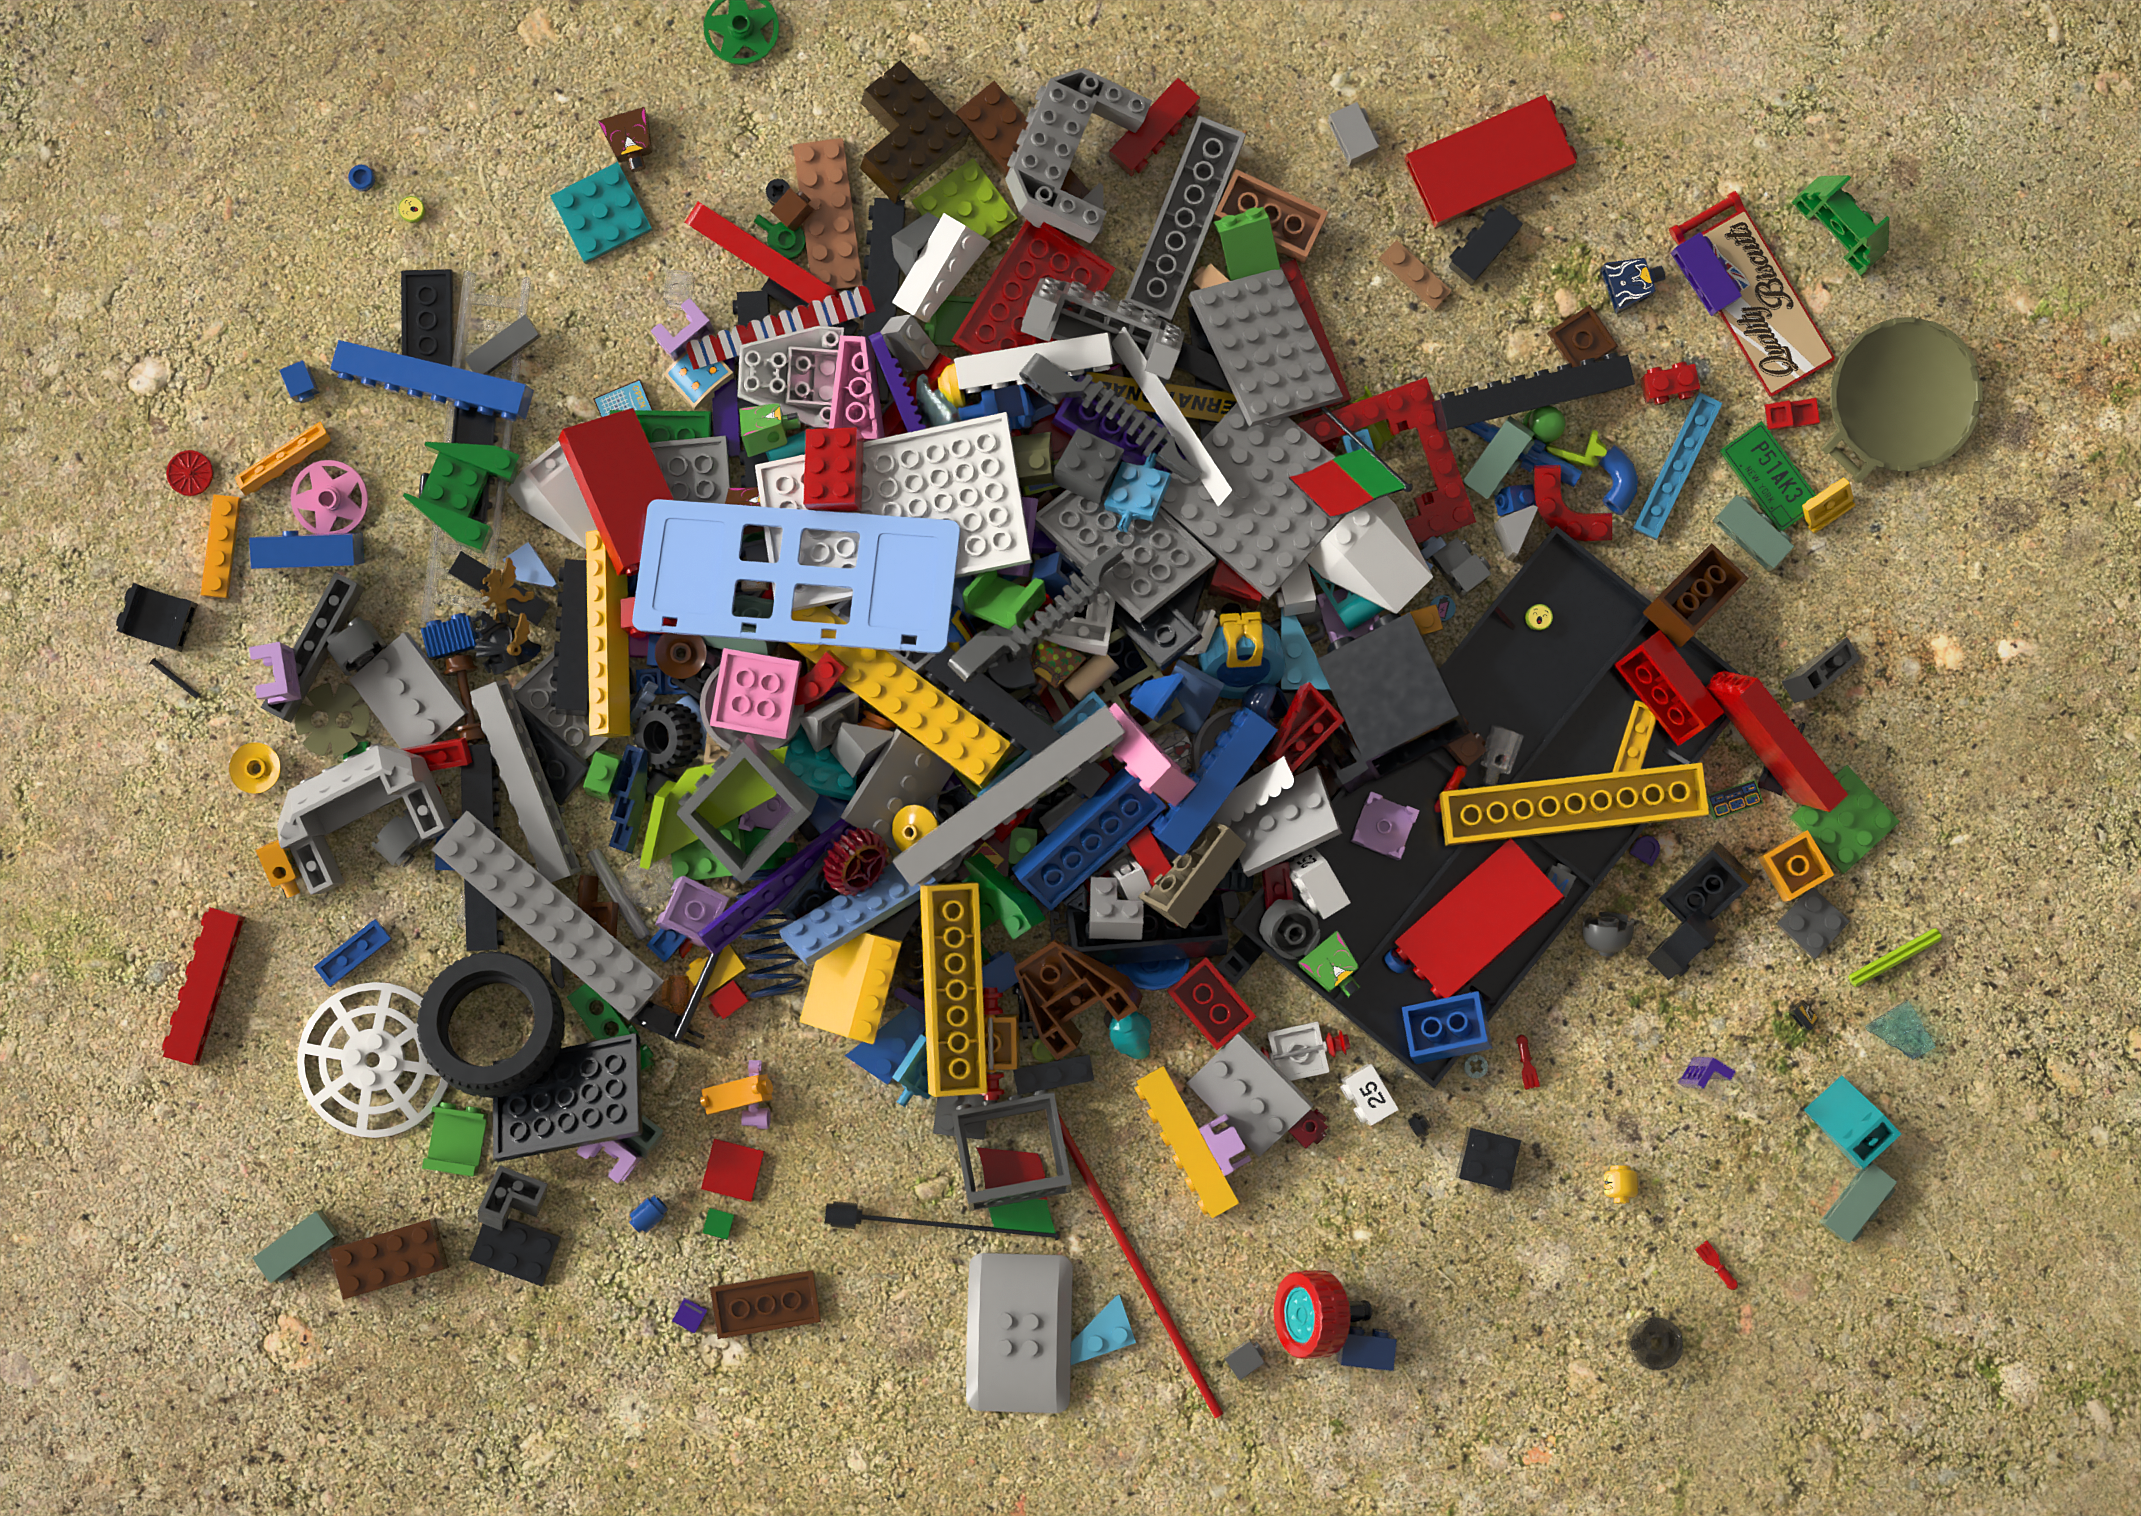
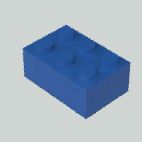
M1478 991L1402 1007L1410 1057L1416 1064L1493 1049L1484 999Z

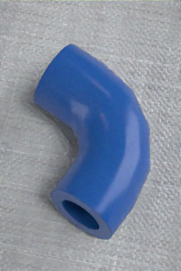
M1614 444L1606 453V456H1603L1599 461L1598 465L1610 474L1613 481L1611 489L1602 501L1610 511L1621 516L1629 508L1637 493L1638 476L1634 463Z

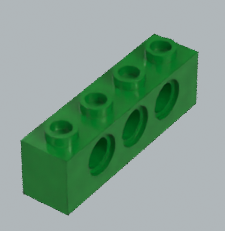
M586 983L567 996V999L597 1041L634 1033L639 1035L631 1022L627 1024L622 1018V1014ZM597 1000L604 1004V1011L600 1015H595L592 1011V1004ZM611 1021L616 1022L619 1026V1032L615 1036H610L606 1030L607 1025ZM640 1043L641 1073L654 1064L651 1059L654 1057V1054L646 1043L644 1045Z

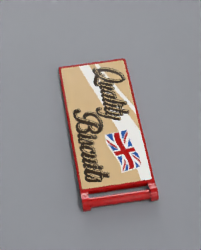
M1733 191L1727 195L1726 199L1679 226H1672L1669 228V233L1679 246L1686 241L1684 238L1685 233L1732 206L1737 211L1703 231L1702 235L1707 236L1711 240L1714 247L1712 249L1717 258L1723 259L1727 266L1726 272L1731 279H1735L1741 288L1740 293L1742 296L1736 302L1721 310L1719 314L1768 396L1772 397L1835 360V357L1745 209L1739 194Z

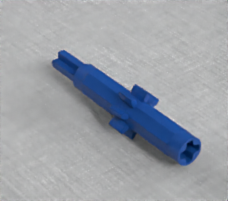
M1485 421L1463 426L1465 429L1484 438L1488 443L1493 440L1500 430L1498 426L1490 425ZM1537 439L1534 440L1535 443L1526 455L1521 452L1517 459L1523 461L1520 467L1529 472H1532L1535 465H1560L1561 482L1573 488L1583 472L1564 460L1544 450L1546 444Z

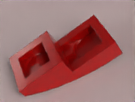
M1817 398L1793 402L1788 400L1764 405L1768 430L1820 424Z

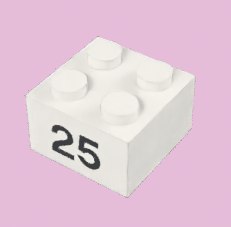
M1313 847L1303 852V855L1299 858L1295 857L1294 861L1289 863L1291 882L1294 886L1298 887L1301 892L1299 895L1306 907L1310 908L1313 914L1318 912L1325 919L1350 904L1328 862Z
M1366 1064L1341 1079L1344 1085L1340 1086V1089L1347 1100H1353L1356 1108L1353 1111L1360 1122H1366V1124L1372 1126L1398 1110L1372 1064Z

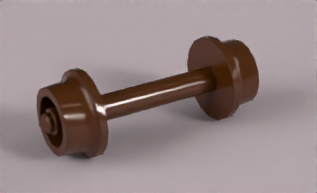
M457 653L454 657L445 660L446 671L443 673L444 676H457L461 703L469 713L464 717L466 725L455 728L454 732L458 733L459 738L466 737L467 743L476 745L478 741L487 739V735L484 734L481 728V723H476L467 678V674L477 671L478 666L474 665L471 655H460Z

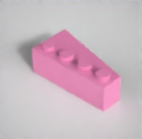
M840 335L829 428L857 427L864 437V442L885 438L875 356L871 342L865 337Z
M1114 703L1110 710L1124 727L1125 733L1122 734L1124 739L1113 747L1112 754L1122 763L1125 761L1128 764L1125 768L1133 777L1137 778L1139 776L1142 780L1139 784L1149 794L1155 792L1175 807L1197 784L1181 772L1182 768L1164 753V749L1149 737V734L1126 710Z

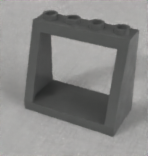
M749 734L743 740L738 737L729 747L731 752L728 756L724 758L721 755L712 765L714 770L709 776L704 773L695 783L697 788L692 794L687 791L678 802L681 806L676 813L742 884L754 874L812 813L819 797L814 790ZM744 757L792 808L748 855L695 811Z
M1048 1090L1033 1092L1031 1097L1023 1098L1022 1095H1014L1008 1097L1007 1101L997 1103V1100H987L981 1103L982 1106L971 1107V1104L956 1107V1111H951L969 1212L1071 1192L1072 1183L1054 1092L1048 1093ZM1046 1110L1058 1176L976 1191L964 1125Z

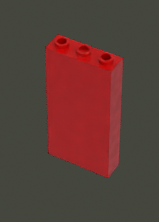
M1544 94L1406 154L1404 162L1435 229L1574 168L1577 163V153L1572 145H1568L1565 138L1567 137L1566 129L1556 119L1555 114L1557 112L1552 100L1548 101Z
M630 408L564 428L558 437L618 576L624 574L632 576L639 573L648 505L657 499L674 500L634 408Z
M1727 671L1719 672L1711 678V683L1706 686V689L1718 702L1725 715L1793 802L1831 812L1848 796V793L1759 678Z
M1510 838L1395 941L1399 946L1396 952L1405 962L1410 959L1416 967L1413 971L1422 981L1427 978L1431 982L1433 987L1430 990L1438 999L1453 997L1460 993L1558 906L1565 897L1514 840Z

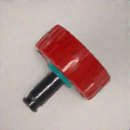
M1303 1270L1288 1274L1279 1284L1274 1299V1323L1278 1338L1285 1350L1299 1359H1317L1335 1355L1346 1342L1350 1322L1368 1321L1373 1314L1372 1306L1367 1300L1348 1301L1341 1282L1335 1275L1325 1270Z

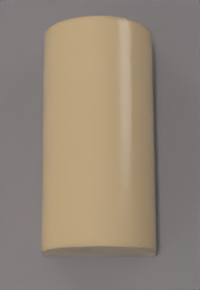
M1107 653L1106 656L1094 654L1063 684L1081 702L1114 674L1119 667Z

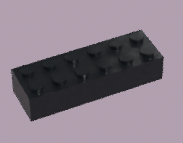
M1221 895L1210 896L1186 928L1179 925L1176 926L1175 923L1144 903L1142 940L1089 938L1090 906H1087L1086 913L1075 908H1067L1066 928L1069 947L1105 965L1226 955L1229 938Z

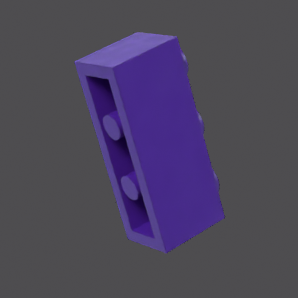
M1699 232L1675 247L1670 254L1712 317L1736 302L1742 296L1740 293L1741 288L1735 279H1731L1726 272L1727 266L1723 259L1717 258L1712 249L1714 247L1711 240Z

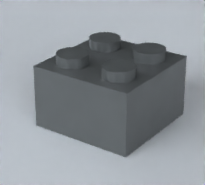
M1077 428L1055 467L1053 483L1094 503L1100 504L1121 466L1125 449Z

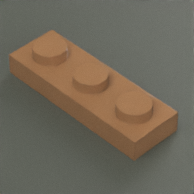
M1398 240L1379 257V261L1433 311L1452 292L1449 287Z

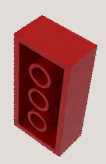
M1661 630L1614 664L1677 746L1706 728L1724 713L1718 702Z

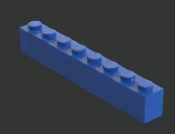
M338 340L330 367L332 371L338 374V378L344 381L353 382V379L361 380V384L376 388V385L379 384L383 385L387 391L399 393L400 390L408 391L407 395L422 399L423 395L429 396L431 401L439 404H446V401L454 402L455 407L469 410V407L478 408L477 411L479 413L492 416L493 412L499 413L502 418L510 421H516L517 418L526 420L534 390L526 384Z

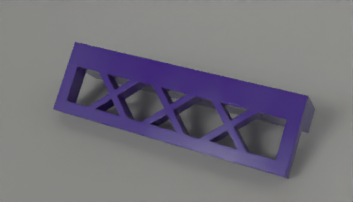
M1693 1057L1678 1084L1687 1088L1704 1089L1709 1079L1731 1080L1736 1071L1714 1057Z

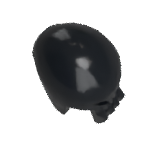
M958 784L949 790L935 793L928 798L923 806L932 812L938 824L941 825L966 807L973 799L974 794H969V790L965 791L966 788H962V784Z

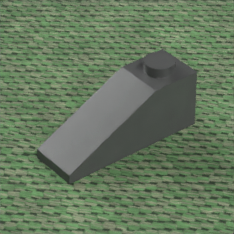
M1848 637L1797 668L1782 681V684L1794 703L1813 698L1855 664L1860 657Z

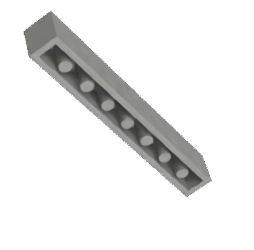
M508 679L495 681L471 691L472 705L479 714L481 728L484 734L487 735L491 745V754L497 761L500 777L508 789L510 803L518 815V823L521 830L525 833L528 841V850L533 855L537 864V872L551 883L582 871Z

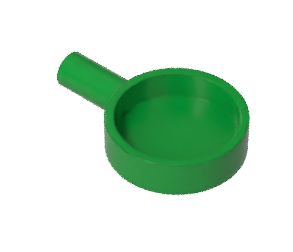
M757 215L754 223L768 233V247L788 260H794L803 253L806 240L801 227L793 232L782 222L773 225L762 215Z

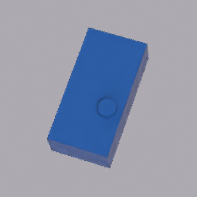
M298 530L282 531L283 535L249 538L251 569L352 566L365 563L363 533L298 535Z

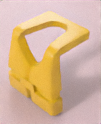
M1261 613L1221 614L1219 620L1228 645L1227 667L1261 665L1264 648ZM1243 635L1251 639L1256 645L1252 657L1245 661L1237 658L1236 645Z

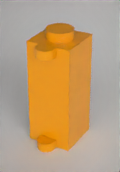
M767 1074L755 1075L701 1089L703 1097L700 1098L701 1105L705 1107L707 1115L718 1114L773 1100V1085L771 1080L768 1079Z

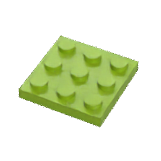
M974 158L912 200V204L921 216L929 212L941 219L945 213L987 240H991L1018 221L1017 216Z

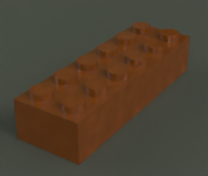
M994 80L955 113L971 130L969 136L1006 178L1010 169L1007 166L1013 151L1017 152L1019 144L1016 143L1022 129L1026 130L1029 123L1026 122V116ZM1069 168L1060 190L1082 200L1090 191Z

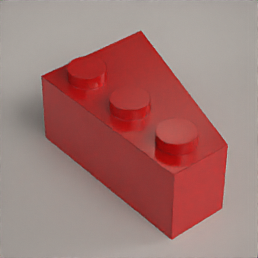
M1308 682L1299 687L1265 758L1270 764H1273L1284 756L1292 773L1345 719Z

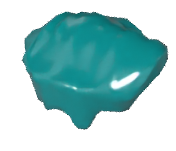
M1134 1011L1118 1022L1112 1016L1109 1025V1037L1115 1049L1121 1054H1126L1134 1059L1142 1060L1146 1058L1150 1053L1148 1040L1152 1031L1149 1019L1137 1011Z

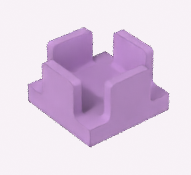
M1223 1114L1198 1128L1225 1176L1251 1161L1250 1156L1246 1155L1230 1164L1229 1158L1245 1150V1146L1234 1127L1227 1126L1215 1134L1212 1132L1213 1127L1229 1119L1227 1114Z

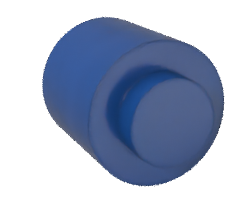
M653 1195L651 1198L647 1197L629 1214L632 1218L629 1223L637 1232L640 1233L643 1230L645 1233H648L665 1217L664 1213L668 1211V1208L656 1195Z

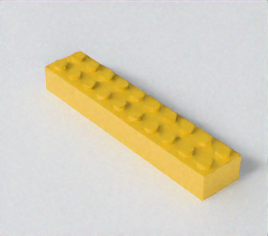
M825 605L792 611L793 621L848 624L832 613ZM822 630V638L836 639L837 631ZM785 642L815 665L824 653L830 650L849 667L838 680L840 684L852 693L859 695V698L982 789L985 788L1014 749L1008 740L886 650Z
M1702 763L1445 791L1439 794L1446 846L1698 818L1709 815Z

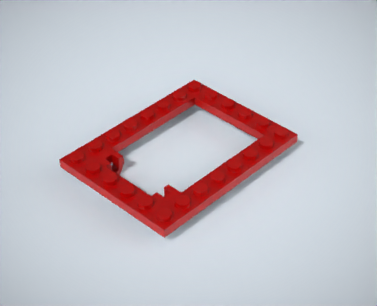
M1427 377L1331 411L1351 431L1385 419L1391 436L1407 429L1416 428L1437 490L1425 492L1414 497L1413 500L1419 515L1404 520L1416 544L1426 541L1432 536L1437 537L1476 523L1446 431L1439 432L1432 406V402L1435 399ZM1326 414L1297 423L1301 429L1318 443L1346 434ZM1309 569L1312 582L1316 581V578Z

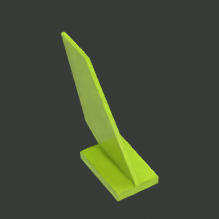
M788 746L768 750L784 764ZM744 757L695 811L715 828H718L777 795V792ZM714 763L688 768L677 783L667 781L654 797L639 867L649 870L655 862L698 839L695 833L676 814L681 806L678 802L687 791L691 794L697 788L695 783L704 773L708 776L714 770L712 768Z

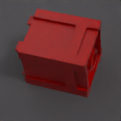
M1221 559L1219 560L1207 594L1214 597L1222 596L1244 604L1246 608L1256 611L1262 594Z

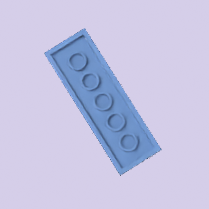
M892 863L883 868L885 873L880 874L878 877L879 882L875 881L871 889L867 887L864 893L858 891L855 896L851 894L836 896L779 930L781 938L809 966L920 899V886L916 883L911 887L895 864ZM932 876L925 884H937Z

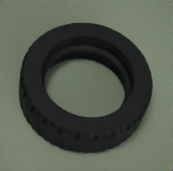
M499 951L479 952L478 954H471L469 957L465 956L455 961L452 965L447 966L429 985L428 991L425 992L423 1000H421V1008L418 1010V1041L431 1067L457 1090L483 1098L512 1095L513 1092L517 1093L522 1089L528 1088L530 1084H534L554 1063V1058L558 1056L562 1046L561 1041L564 1039V1010L553 986L532 963L511 953L504 954ZM496 983L512 985L527 996L533 1007L535 1021L529 1039L514 1056L499 1064L476 1066L466 1062L454 1051L448 1035L449 1023L456 1007L468 994L480 987Z

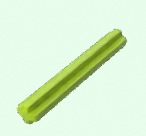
M1937 928L1927 931L1851 973L1848 976L1849 981L1854 987L1864 984L1940 942L1943 939L1941 933Z

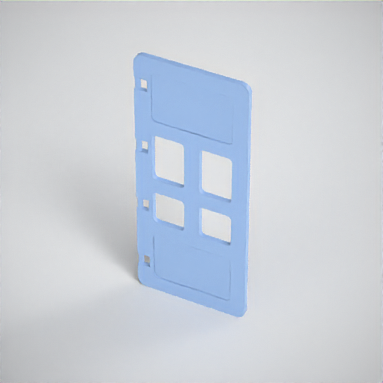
M657 499L652 501L647 509L632 622L639 631L666 632L683 635L745 638L762 641L824 644L841 647L939 654L947 648L960 527L953 520ZM745 526L783 528L780 559L777 563L740 560ZM809 529L859 533L860 540L856 567L846 569L800 565L799 555L803 531ZM738 581L771 582L776 584L771 618L733 616L736 584ZM798 585L853 589L849 623L843 625L793 621L792 611L795 588ZM664 618L677 619V626H663ZM743 624L757 625L756 633L742 632ZM822 630L837 631L836 639L822 638ZM902 637H917L916 645L902 644Z

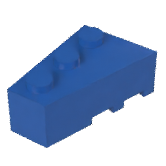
M908 1006L878 1030L874 1044L862 1042L847 1053L845 1057L889 1085L893 1075L911 1050L913 1044L917 1041L920 1034L923 1035L925 1032V1015L912 1006Z

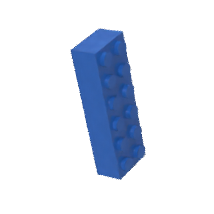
M1245 706L1242 710H1236L1230 719L1232 724L1226 731L1222 730L1214 740L1216 745L1211 752L1207 750L1198 762L1200 766L1195 773L1191 771L1187 775L1197 785L1175 807L1168 802L1167 805L1169 807L1165 813L1158 814L1151 824L1154 827L1151 832L1182 857L1277 732L1276 728Z

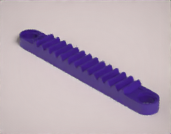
M881 332L868 336L907 432L926 429L925 425H921L923 420L921 415H918V407L913 406L915 404L914 397L910 396V388L906 387L907 381L905 377H902V368H898L900 366L898 359L891 358Z

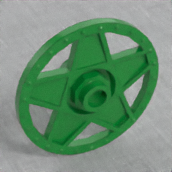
M715 0L707 10L703 24L704 36L711 51L721 60L734 65H748L766 57L774 48L779 35V20L768 0H757L765 7L749 10L745 0H729L728 14L712 16L718 6L726 1ZM773 20V34L768 44L761 30ZM709 30L724 36L721 52L712 42ZM744 46L757 53V55L749 58H734Z

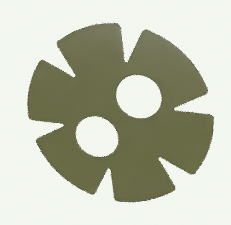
M330 683L312 689L306 696L314 707L302 703L295 715L297 735L312 732L305 739L303 745L311 752L321 756H325L330 742L334 756L351 751L358 743L350 732L365 736L370 717L368 705L362 704L352 707L362 696L356 689L343 683L339 684L335 697H333ZM316 711H324L328 715V723L323 728H316L311 723V717ZM342 711H349L353 715V723L348 728H340L336 724V717Z

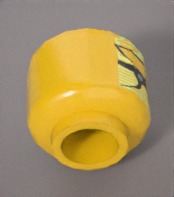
M1610 1166V1170L1604 1174L1605 1196L1613 1198L1615 1204L1630 1203L1629 1198H1634L1638 1195L1637 1172L1631 1170V1166Z

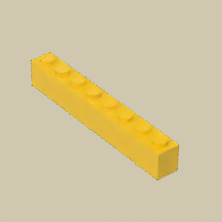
M598 530L586 532L590 736L617 738L630 736L628 634L621 628V599L628 598L627 574L617 575Z

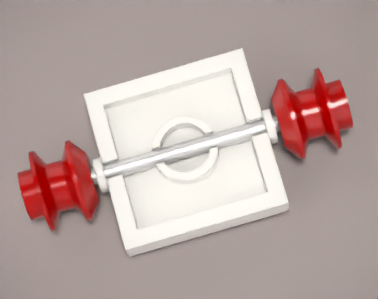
M1318 1022L1268 1032L1271 1053L1268 1054V1051L1261 1047V1052L1292 1081L1328 1073L1329 1068L1325 1055L1327 1049L1328 1053L1335 1058L1336 1053L1339 1051L1347 1055L1346 1050L1351 1049L1348 1034H1342L1341 1030H1339L1338 1036L1334 1037L1328 1032L1325 1043V1041H1322Z

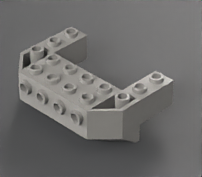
M1080 68L1051 78L1046 86H1040L1035 97L1038 100L1036 107H1031L1026 118V122L1029 124L1026 130L1022 129L1016 142L1019 144L1017 152L1013 151L1007 166L1010 169L1005 180L1019 213L1034 226L1039 228L1045 222L1091 243L1098 234L1107 211L1060 190L1091 113L1136 133L1144 122L1152 100L1089 70Z
M1046 277V279L1040 278L1023 319L1022 332L1050 342L1051 337L1057 340L1110 332L1112 343L1122 328L1125 327L1147 360L1145 371L1157 375L1163 386L1166 385L1180 353L1185 334L1179 327L1158 317L1159 314L1153 310L1144 309L1142 311L1134 308L1135 305L1127 300L1121 299L1120 302L1113 300L1108 293L1097 290L1096 293L1087 290V286L1080 282L1072 281V283L1049 277ZM1112 346L1114 361L1125 365Z
M377 743L366 748L365 752L359 755H352L346 758L343 763L328 767L322 771V774L304 779L300 782V785L288 790L277 823L279 845L281 849L290 848L311 895L324 894L345 883L324 836L403 797L422 839H434L450 830L454 823L423 757L391 745Z

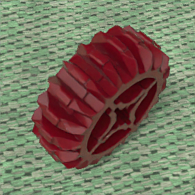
M858 827L855 831L849 830L847 836L841 835V840L834 842L835 846L833 849L827 850L829 856L824 859L826 865L822 868L825 872L824 877L835 891L845 896L849 894L855 896L858 891L864 893L867 887L871 889L875 881L879 882L878 877L880 874L885 873L883 868L889 864L886 860L890 856L887 851L889 847L878 833L868 828L861 829Z

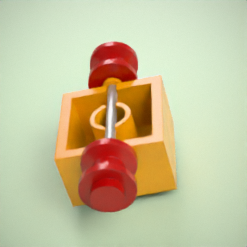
M983 987L987 1093L979 1095H984V1100H999V1095L1005 1094L1004 1089L999 1087V1079L1004 1077V1073L997 1072V1070L1018 1069L1020 1066L1019 1014H1003V1009L998 1007V999L1003 997V992H998V987Z

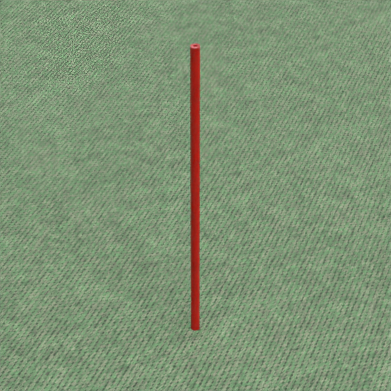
M1058 1112L1064 1145L1214 1418L1223 1415L1224 1413Z

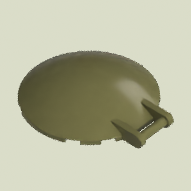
M1916 317L1894 318L1866 329L1847 346L1835 367L1830 387V403L1837 430L1823 444L1821 450L1825 454L1829 453L1852 475V479L1857 484L1864 480L1875 466L1894 471H1916L1937 465L1948 459L1968 440L1979 419L1980 403L1983 401V386L1976 367L1977 362L1972 352L1948 328L1936 322ZM1841 440L1865 461L1860 468L1837 447Z

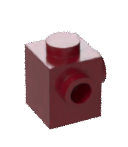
M1317 1108L1314 1111L1310 1109L1288 1132L1307 1149L1313 1142L1317 1145L1326 1137L1327 1133L1325 1130L1328 1126L1324 1122L1327 1118Z

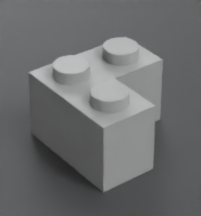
M1091 877L1089 938L1142 940L1143 901L1117 900V878Z

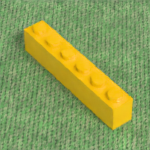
M1164 1066L1136 1080L1138 1086L1134 1089L1141 1102L1145 1099L1150 1106L1147 1113L1154 1124L1159 1122L1163 1129V1132L1159 1134L1166 1147L1170 1145L1173 1147L1176 1154L1172 1158L1179 1170L1185 1169L1188 1177L1184 1180L1191 1193L1197 1191L1201 1198L1197 1203L1204 1216L1209 1214L1211 1218H1214L1239 1204Z

